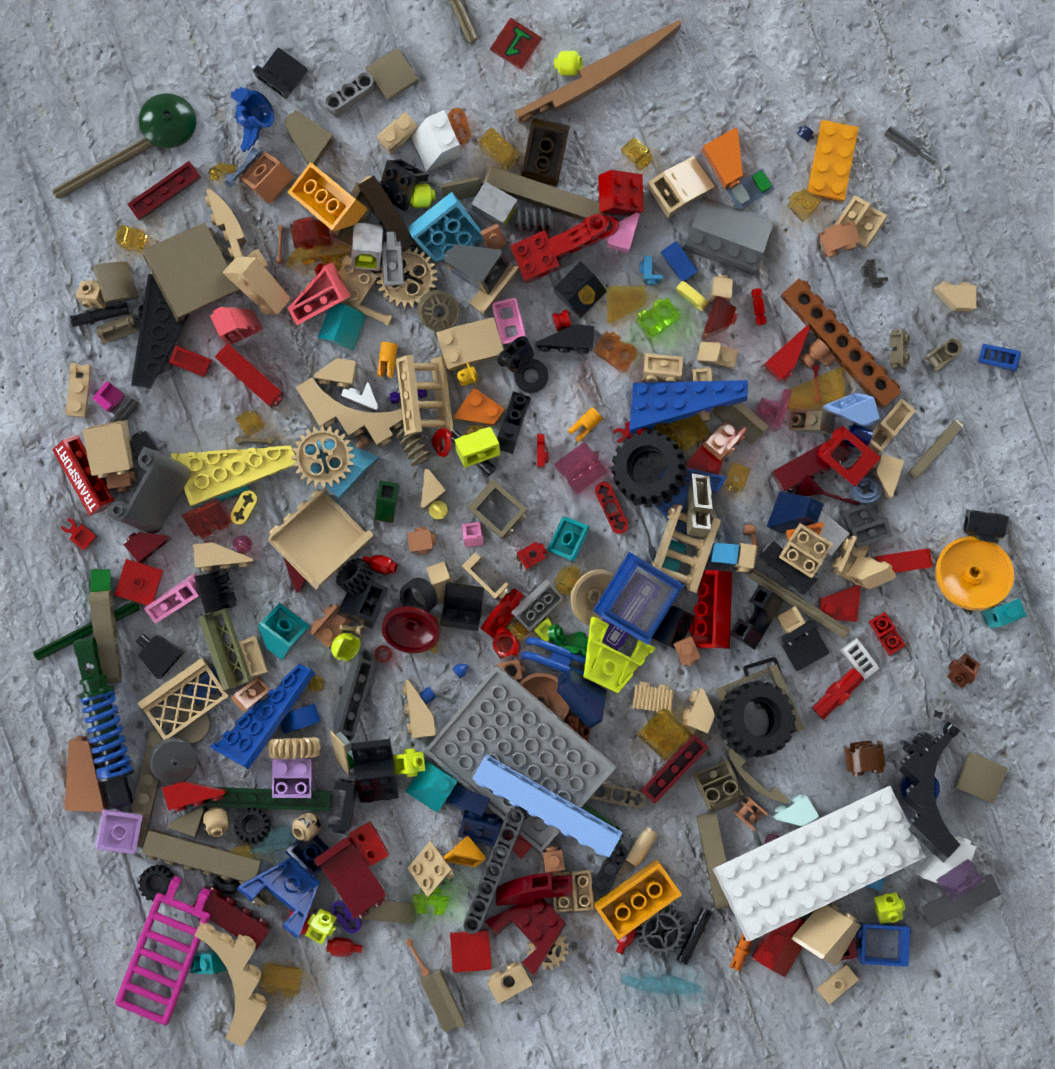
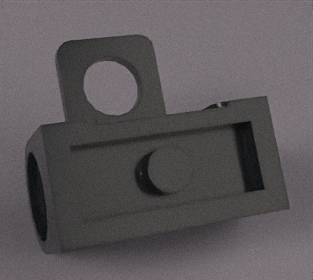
M966 509L964 533L974 534L975 538L980 541L999 543V540L996 538L1003 539L1005 537L1009 517L1004 514Z

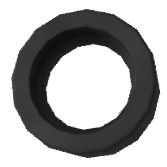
M423 578L411 579L401 588L399 593L403 607H416L426 612L431 611L438 601L434 587ZM412 588L422 594L425 605H421L416 601L412 594Z

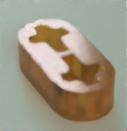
M453 108L448 114L449 122L459 144L463 145L470 141V129L464 111L461 108ZM455 113L461 116L460 124H457L456 119H452ZM460 128H462L463 133L466 134L465 139L457 137L460 134Z

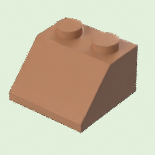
M264 152L239 179L260 199L269 204L277 198L284 188L289 186L294 176L279 160Z

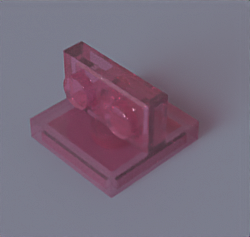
M784 389L780 393L777 402L763 397L757 402L755 410L759 411L760 415L766 417L773 415L769 427L770 431L777 432L781 428L792 390Z
M585 442L554 464L576 495L607 473V470L598 460V455L592 452Z

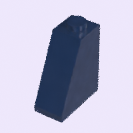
M779 491L767 527L782 534L787 530L797 528L799 523L805 526L817 523L824 504L811 497Z
M572 668L562 673L557 680V692L586 727L591 729L603 721L607 690L584 678L582 674Z

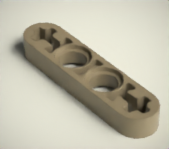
M956 418L908 473L914 479H917L965 424Z
M605 783L601 784L605 789L602 797H597L593 793L589 798L633 808H641L646 803V796L642 791ZM616 790H621L624 793V797L620 801L613 799V793ZM627 791L631 792L629 796L632 797L640 794V798L643 799L642 802L640 801L638 804H635L634 800L628 799L629 803H625Z

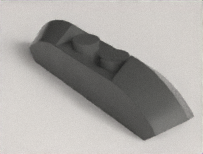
M366 648L359 651L350 664L334 718L333 733L341 732L349 741L355 736L376 663L375 656Z

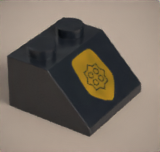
M581 261L554 287V293L580 318L607 292L595 274Z

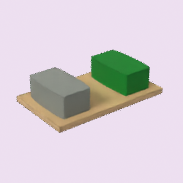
M330 731L336 762L350 775V769L354 767V759L347 753L351 750V743L341 732L334 734Z

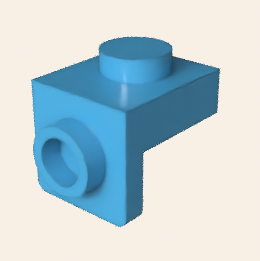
M644 256L643 262L640 261L639 273H643V282H647V285H658L662 282L663 275H652V256Z

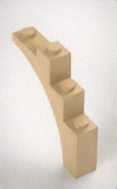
M312 377L296 387L320 427L323 425L327 429L336 423L335 420L338 419L348 436H354V438L364 433L363 429L367 428L377 446L382 445L384 447L392 442L391 438L394 437L390 430L393 428L398 430L404 426L402 409L391 412L371 413L346 407L333 400L321 390Z
M201 922L194 936L208 944L218 954L227 967L233 982L235 1012L227 1031L226 1039L243 1047L265 1011L268 1002L261 994L252 993L262 974L258 967L247 964L255 950L256 943L249 936H242L240 934L235 941L229 934L220 933L215 930L214 926Z

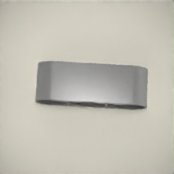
M362 72L330 93L325 99L328 112L332 115H339L371 94L375 88L372 75ZM365 80L370 81L368 86H362L361 83ZM348 91L355 92V94L352 97L346 96V93ZM333 101L339 102V105L335 108L330 107Z

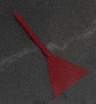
M808 474L795 493L801 496L822 494L847 503L859 505L857 501L825 492Z

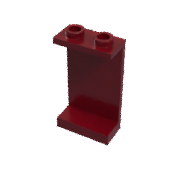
M345 837L314 859L317 866L322 868L352 913L351 917L353 919L357 917L362 919L369 914V908L372 906L377 908L386 902L384 898L388 896L349 837Z

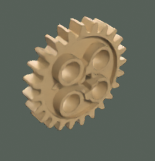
M410 248L402 252L403 262L406 263V267L403 269L404 277L409 274L411 278L404 281V285H399L395 288L384 286L383 266L379 268L381 273L376 274L377 278L381 279L376 282L377 285L382 286L379 288V292H385L383 295L384 299L390 297L389 304L396 301L397 308L402 303L404 309H406L407 304H410L413 309L414 303L417 302L418 304L424 294L430 291V289H436V286L432 283L438 282V278L433 277L438 273L437 270H431L435 267V264H429L431 257L424 258V251L419 255L418 248L414 252H411ZM417 268H422L424 273L421 276H416L414 271ZM413 280L422 281L423 284H419ZM416 286L418 290L416 293L410 294L408 288Z
M323 425L320 431H317L316 427H313V433L306 430V437L300 434L302 441H295L298 448H292V451L297 455L291 456V459L297 461L292 466L295 468L299 467L295 473L296 475L302 473L301 481L307 478V485L314 482L315 488L321 484L322 488L325 489L327 483L331 488H333L334 481L339 485L340 477L346 480L344 473H351L348 466H354V463L349 460L354 459L355 456L349 454L354 449L353 447H347L351 442L350 440L344 441L345 434L338 436L339 430L337 429L333 433L331 426L325 431ZM317 441L321 442L324 455L327 456L328 474L325 472L322 459H318L320 458ZM328 441L335 443V447L331 450L324 447ZM310 446L316 448V452L313 455H308L305 452ZM336 459L341 464L338 468H332L330 462ZM314 465L322 467V470L317 474L311 472V468Z

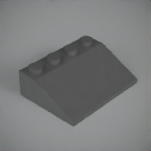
M703 196L683 250L755 275L774 222Z

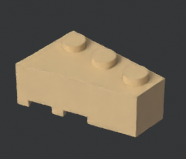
M235 257L222 272L267 315H278L291 300L256 257Z

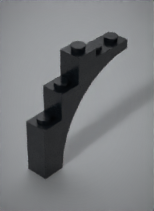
M948 732L943 737L939 734L932 742L934 745L930 749L926 747L920 755L916 752L912 756L908 754L900 762L902 766L899 770L913 783L905 791L907 795L904 798V801L917 812L909 821L911 826L908 830L943 863L961 845L943 822L936 805L934 793V775L938 760L945 747L953 738Z

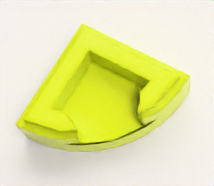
M547 617L534 629L538 636L547 642L550 641L548 628L552 626L550 619Z

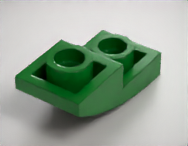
M91 569L90 592L111 591V569Z

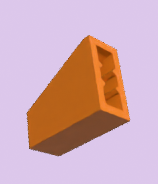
M735 127L705 144L702 148L704 156L724 189L728 187L732 189L738 185L743 176L738 129Z

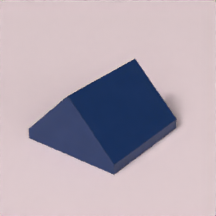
M316 835L309 841L297 839L285 853L313 880L322 870L320 866H317L314 859L330 848Z

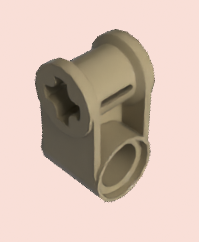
M950 339L926 355L924 359H928L934 367V372H937L961 352L962 344L957 339ZM948 344L956 347L955 353L948 351Z

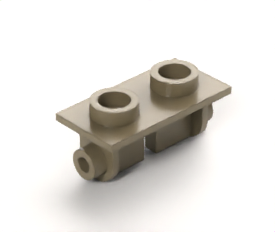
M132 314L96 327L97 336L101 339L102 344L139 332Z
M901 328V333H899V330H892L890 334V348H897V351H890V365L893 369L899 368V365L907 369V364L910 363V354L907 352V345L910 344V335L903 328Z

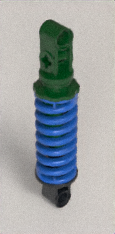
M95 637L75 640L73 647L82 678L79 680V683L83 689V692L77 696L83 706L87 705V707L82 709V712L89 713L90 716L84 719L86 724L91 723L92 727L87 728V733L94 734V737L89 739V743L99 744V747L92 748L91 752L93 754L101 752L102 757L95 758L94 763H104L103 767L96 770L97 781L106 782L112 809L132 805L133 797L127 776L133 774L134 769L129 765L130 757L125 754L128 748L122 744L125 741V736L120 734L123 731V726L117 724L121 720L120 716L115 714L118 711V706L112 704L116 700L115 687L107 686L106 684L107 675L103 674ZM87 664L93 665L94 668H87Z

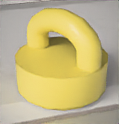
M434 501L429 506V514L432 518L441 520L448 514L447 505L442 501Z

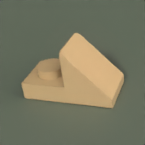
M701 342L696 361L734 369L738 349L721 346V343Z

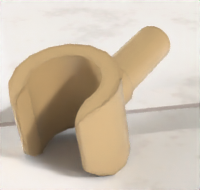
M340 625L342 630L354 632L359 637H366V635L361 634L363 628L368 629L366 626L356 625L351 627Z

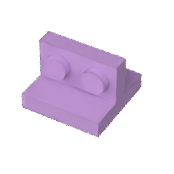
M103 809L95 848L98 850L135 854L143 815L127 813L122 809H115L114 811Z

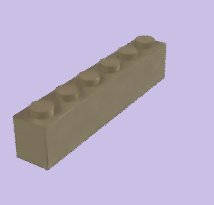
M155 829L148 830L142 853L146 854L148 859L158 860V858H161L170 865L183 864L185 869H201L203 874L211 876L214 873L219 874L224 880H240V884H244L258 876L263 859Z

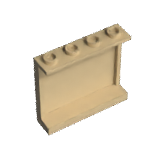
M326 486L325 489L320 490L318 488L315 490L308 502L303 501L297 507V512L294 514L289 513L283 519L284 523L281 526L276 525L269 532L270 536L268 542L316 590L365 547L374 536L369 530L365 532L326 493Z

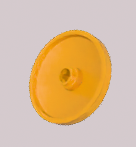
M967 536L952 541L942 550L936 562L935 577L940 591L950 602L963 609L981 611L997 606L1007 597L1013 586L1014 569L1009 556L999 545L993 542L980 541L975 536Z

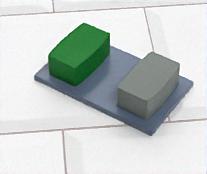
M760 169L741 180L732 189L728 188L727 191L737 208L741 210L775 188L763 169Z

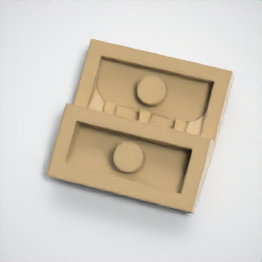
M854 195L835 225L840 223L844 225L849 221H854L861 241L859 245L867 249L888 216L871 207L869 202Z

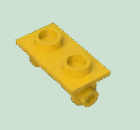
M466 363L467 368L459 371L457 374L459 384L467 386L474 383L477 386L476 380L479 379L474 366L470 367L469 363Z

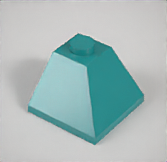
M281 603L258 625L266 648L281 660L294 648L310 626Z
M425 760V771L418 772V776L414 777L405 793L438 813L458 780L430 761Z

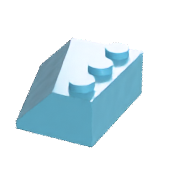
M452 192L407 227L412 238L434 262L445 259L446 252L450 248L452 249L454 244L474 247V244L481 241L484 242L480 233L483 229Z
M317 441L320 458L318 459H322L325 472L328 474L327 456L324 455L321 442ZM328 441L324 447L331 450L335 447V443ZM349 444L347 447H353L354 449L349 454L355 456L354 459L349 460L354 463V466H348L351 473L345 472L346 480L340 477L339 485L334 481L333 488L328 483L326 487L338 498L342 499L380 457ZM310 446L305 452L308 455H313L316 452V448ZM336 459L330 462L332 468H338L341 464ZM314 465L311 468V472L315 474L322 470L320 465Z

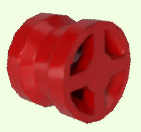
M563 310L559 314H552L557 332L561 331L562 328L572 326L567 310Z

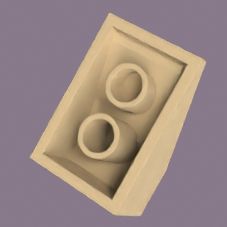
M494 317L455 326L436 333L446 367L450 371L467 367L466 363H469L470 366L497 357L504 350Z

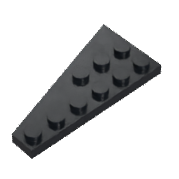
M148 274L131 382V386L148 389L152 388L190 314L186 315L184 320L177 323L152 274Z

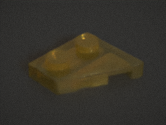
M607 286V323H611L645 305V286Z

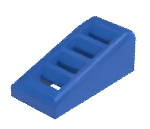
M983 344L978 362L1017 372L1021 351ZM987 350H991L989 360L985 359ZM995 351L999 352L997 362L993 361ZM1004 353L1006 354L1005 362L1001 363L1002 355ZM1010 355L1014 356L1012 365L1008 364Z

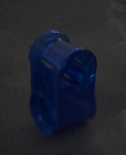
M856 424L849 425V431L868 446L873 436V430ZM844 440L847 446L857 448L850 441Z

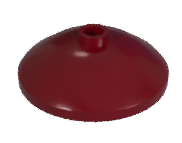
M399 607L390 611L385 616L382 623V634L387 643L399 651L422 653L435 646L439 639L440 628L436 619L428 612L416 607Z

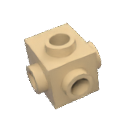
M81 281L76 292V298L82 306L87 309H104L106 303L98 281Z

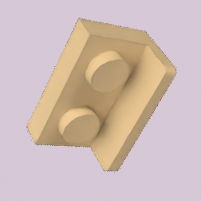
M645 353L642 382H681L683 357Z

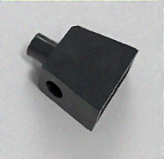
M143 633L136 640V643L143 648L138 655L139 658L157 679H162L185 652V650L160 635H155L150 639Z

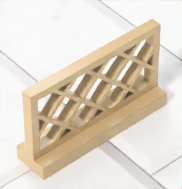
M200 658L138 702V705L144 710L164 740L172 738L227 699L229 695L225 690L223 691L221 683L210 669L207 661ZM206 671L210 676L209 685L199 683L200 675ZM187 684L195 685L193 696L183 695L184 686ZM198 685L208 687L206 698L196 697ZM211 689H219L223 696L217 700L210 699ZM170 696H179L177 707L167 706ZM182 697L192 698L190 710L180 708ZM196 699L206 701L205 708L202 711L194 710ZM156 706L163 707L161 719L154 718L150 710ZM167 708L177 709L174 721L165 719ZM180 710L190 712L189 719L185 723L178 722ZM164 721L174 723L173 731L168 735L163 731Z

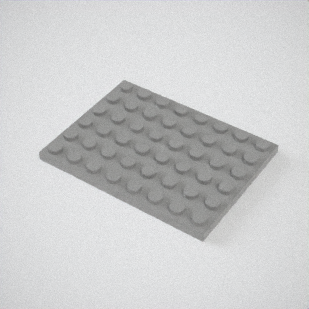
M496 665L424 750L428 756L468 790L489 798L488 807L503 820H505L507 813L514 805L505 797L496 796L491 789L479 786L472 779L486 755L491 756L580 808L616 768L611 761L498 665ZM525 810L526 818L519 834L542 853L561 830L555 826H548L544 823L543 819L538 816L533 817ZM512 812L513 819H521L519 812Z

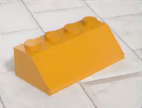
M311 162L288 191L293 198L334 232L357 224L368 209Z
M655 859L596 901L594 906L617 940H619L682 894L659 861Z

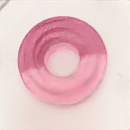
M242 535L237 536L233 540V547L238 553L247 554L251 550L252 542L249 537Z

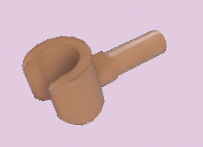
M745 524L743 526L744 535H750L753 545L758 546L755 527L752 524Z

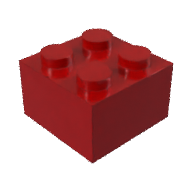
M610 170L598 175L599 213L629 217L636 212H644L643 174Z

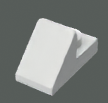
M368 382L362 395H359L360 391L353 388L343 390L342 398L373 411H379V406Z

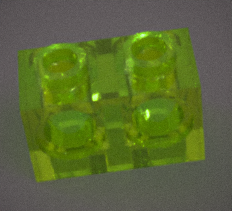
M668 297L664 300L662 298L658 299L652 304L653 308L648 311L644 309L637 314L638 318L635 323L648 341L679 320L681 316ZM667 308L670 314L662 316L659 310ZM644 320H653L654 326H645Z

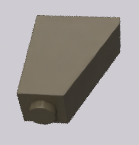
M295 110L293 114L290 113L285 119V127L307 164L309 165L311 162L317 166L335 139L331 133Z

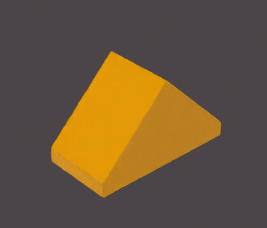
M468 835L443 856L446 862L474 868L486 860L484 854Z

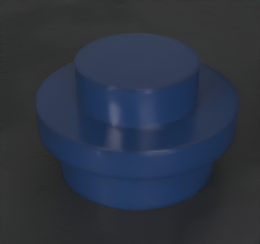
M799 126L797 134L807 142L814 139L812 135L814 132L808 126Z

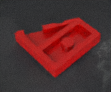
M856 585L820 598L819 610L835 620L857 622L861 586Z

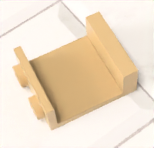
M475 552L462 567L495 600L498 597L502 599L509 592L507 589L509 584L506 582L494 593L472 571L482 560Z

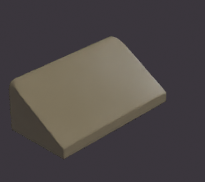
M479 177L443 183L441 185L444 197L452 192L458 200L475 197L481 189Z

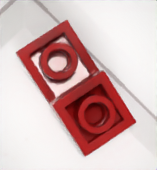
M886 612L869 621L872 630L889 656L906 647Z

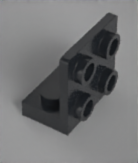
M277 48L262 68L257 65L253 72L258 80L284 99H287L308 72V69L282 49Z
M402 159L387 160L380 185L394 206L407 211L415 184L427 182L429 174Z
M447 582L440 626L478 631L484 588Z
M814 619L777 638L795 671H799L829 654L828 648L816 629L818 625Z

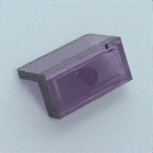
M967 859L939 877L936 881L948 900L955 902L984 883L986 879L976 870L971 860Z

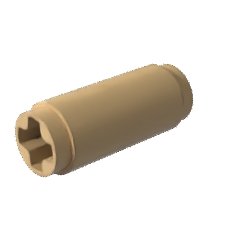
M646 827L627 854L626 860L637 867L651 848L658 834Z

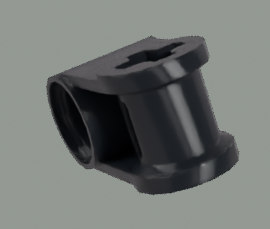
M525 336L516 338L505 350L500 352L497 358L498 364L502 367H508L511 372L519 371L534 356V351L528 338Z

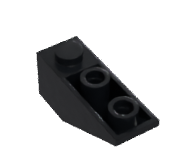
M573 325L537 341L536 348L543 352L558 349L560 353H570V350H575L578 354H589V351H593L594 326Z
M513 391L497 437L501 451L510 454L514 453L531 400L530 396Z

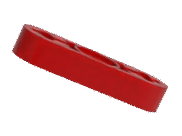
M600 482L595 487V495L612 531L616 534H623L628 529V521L611 485L607 482ZM600 486L608 488L609 490L606 492L608 498L612 496L613 499H609L605 503H603L602 500H605V497L603 494L598 493V491H600ZM608 503H614L617 506L615 513L610 514L606 511ZM618 513L621 514L618 517L619 522H624L625 524L621 531L619 528L615 529L614 527L617 524L615 518L612 521L610 520V517H614Z

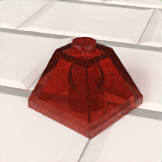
M717 296L712 305L701 339L710 338L727 330L731 324L734 325L738 316L735 313L736 307Z

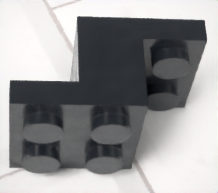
M390 739L351 743L355 783L360 803L399 798Z

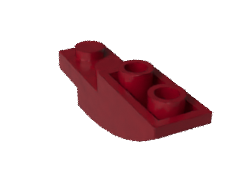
M552 872L540 873L503 883L496 890V906L535 903V899L573 896L572 875L552 877Z

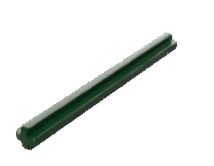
M132 601L115 610V622L139 611L138 603ZM92 622L33 652L35 659L42 660L73 644L75 640H80L93 634Z

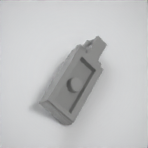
M386 232L387 242L383 243L382 247L384 286L404 285L401 242L396 241V232Z

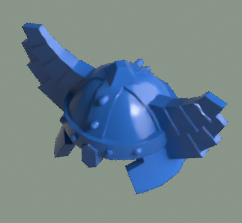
M240 87V89L235 88V92H231V98L237 102L236 116L234 118L243 127L244 135L241 149L242 152H245L246 149L249 150L254 146L256 140L259 139L260 129L273 125L274 112L270 102L262 93Z

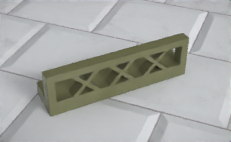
M225 608L199 617L223 691L252 681L228 609ZM219 615L224 617L225 622L223 626L219 623L217 617ZM226 633L230 635V644L225 641ZM232 651L236 653V662L231 658ZM238 669L242 671L244 680L239 681L237 676Z

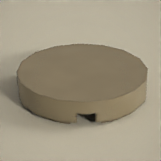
M186 705L181 708L190 710L191 705ZM198 705L194 706L195 711H202L204 709ZM180 710L178 722L185 723L188 721L190 712ZM175 712V714H174V716H173V718H172V721L175 720L176 712ZM204 714L175 736L189 743L201 741L210 730L209 714Z

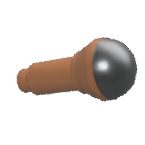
M367 433L359 435L356 448L363 449L364 446L370 444L371 436Z

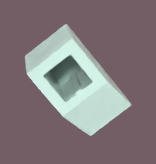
M801 794L793 797L790 804L786 806L782 804L774 809L775 812L771 814L776 820L804 826L819 817L806 795L801 796Z

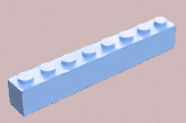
M489 755L484 757L472 778L479 786L491 789L496 796L505 797L510 800L509 802L512 805L527 810L529 815L533 817L538 816L543 819L544 823L548 826H555L564 835L576 838L581 845L590 846L595 849V852L600 856L610 857L623 833Z

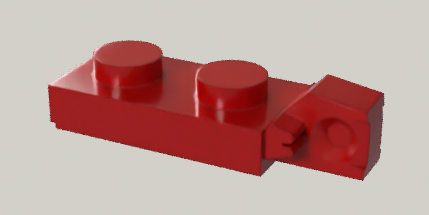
M513 588L508 595L506 594L480 629L494 639L497 635V630L507 627L513 619L514 615L511 612L519 605V601L524 595Z

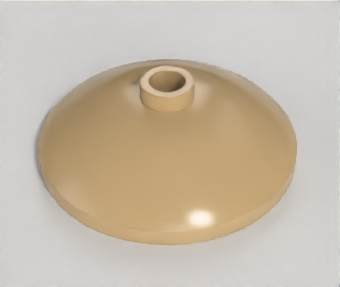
M596 569L587 572L576 582L571 593V608L574 615L581 622L590 625L591 617L603 620L593 609L615 575L614 573L604 569Z

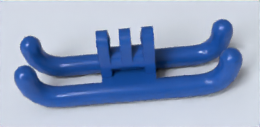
M529 637L525 640L527 645H535L553 653L549 655V658H546L536 653L525 651L521 653V659H529L564 673L572 668L584 676L583 671L570 667L569 664L571 659L585 664L586 656L571 653L568 649L539 638Z

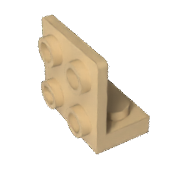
M856 536L848 537L839 546V550H841L840 555L834 558L831 565L833 568L832 573L851 582L853 581L847 573L857 557H865L869 546L866 545L856 548L854 545Z

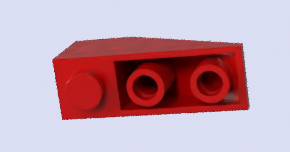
M187 781L162 788L168 810L174 809L175 812L185 810V805L192 803L194 807L205 804L204 800L212 798V801L223 799V794L228 793L226 789Z

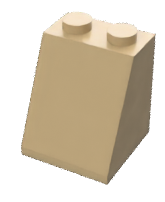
M128 420L89 426L82 430L92 476L97 475L98 478L110 476L109 473L117 472V475L129 473L128 469L133 467Z
M830 903L816 909L793 935L792 940L821 959L837 966L861 925L855 922L856 917L847 912L845 915L840 913L841 908Z

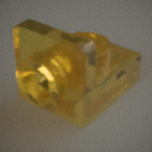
M635 137L620 149L622 154L634 163L638 171L647 167L653 160L649 149Z

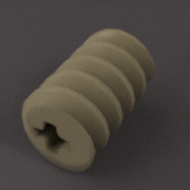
M403 428L396 435V438L402 439L399 443L400 446H406L403 452H410L406 456L409 460L413 459L410 465L418 466L430 460L432 457H427L430 450H423L427 444H420L423 436L417 437L418 433L405 435Z

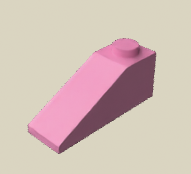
M196 573L178 583L144 608L155 624L200 595L194 578L197 576Z

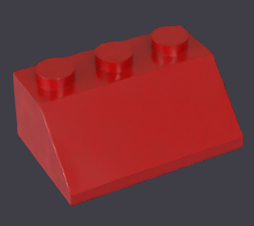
M801 918L795 919L764 934L752 954L753 959L785 977L803 946L793 941L792 937L805 923V920Z

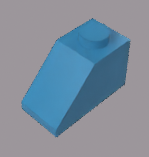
M713 543L708 557L710 558V563L728 566L736 565L739 545Z

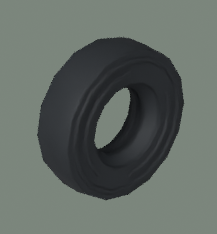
M530 359L519 371L515 372V382L524 392H538L547 384L548 370L541 361ZM535 369L539 374L538 380L534 383L527 382L524 379L526 370Z

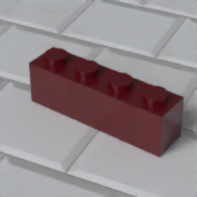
M844 440L831 453V457L839 464L847 461V456L851 454ZM822 444L771 472L781 492L787 490L790 493L799 488L797 484L802 482L807 474L812 479H815L814 474L818 472L824 474L832 469L817 455Z
M692 733L640 790L656 804L709 747Z
M205 886L204 888L211 891L203 911L210 914L209 920L236 937L239 934L249 936L256 943L255 949L257 950L272 928L269 926V921L263 917L257 918L252 915V910L245 906L243 908L236 904L237 901L230 896H223L220 894L221 891L215 886Z

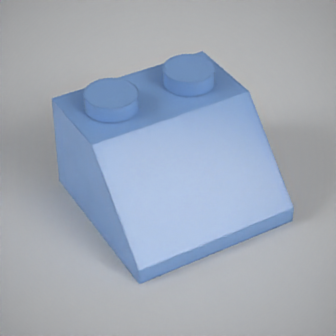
M857 392L823 405L824 410L863 427L873 424V421L880 419L874 397Z

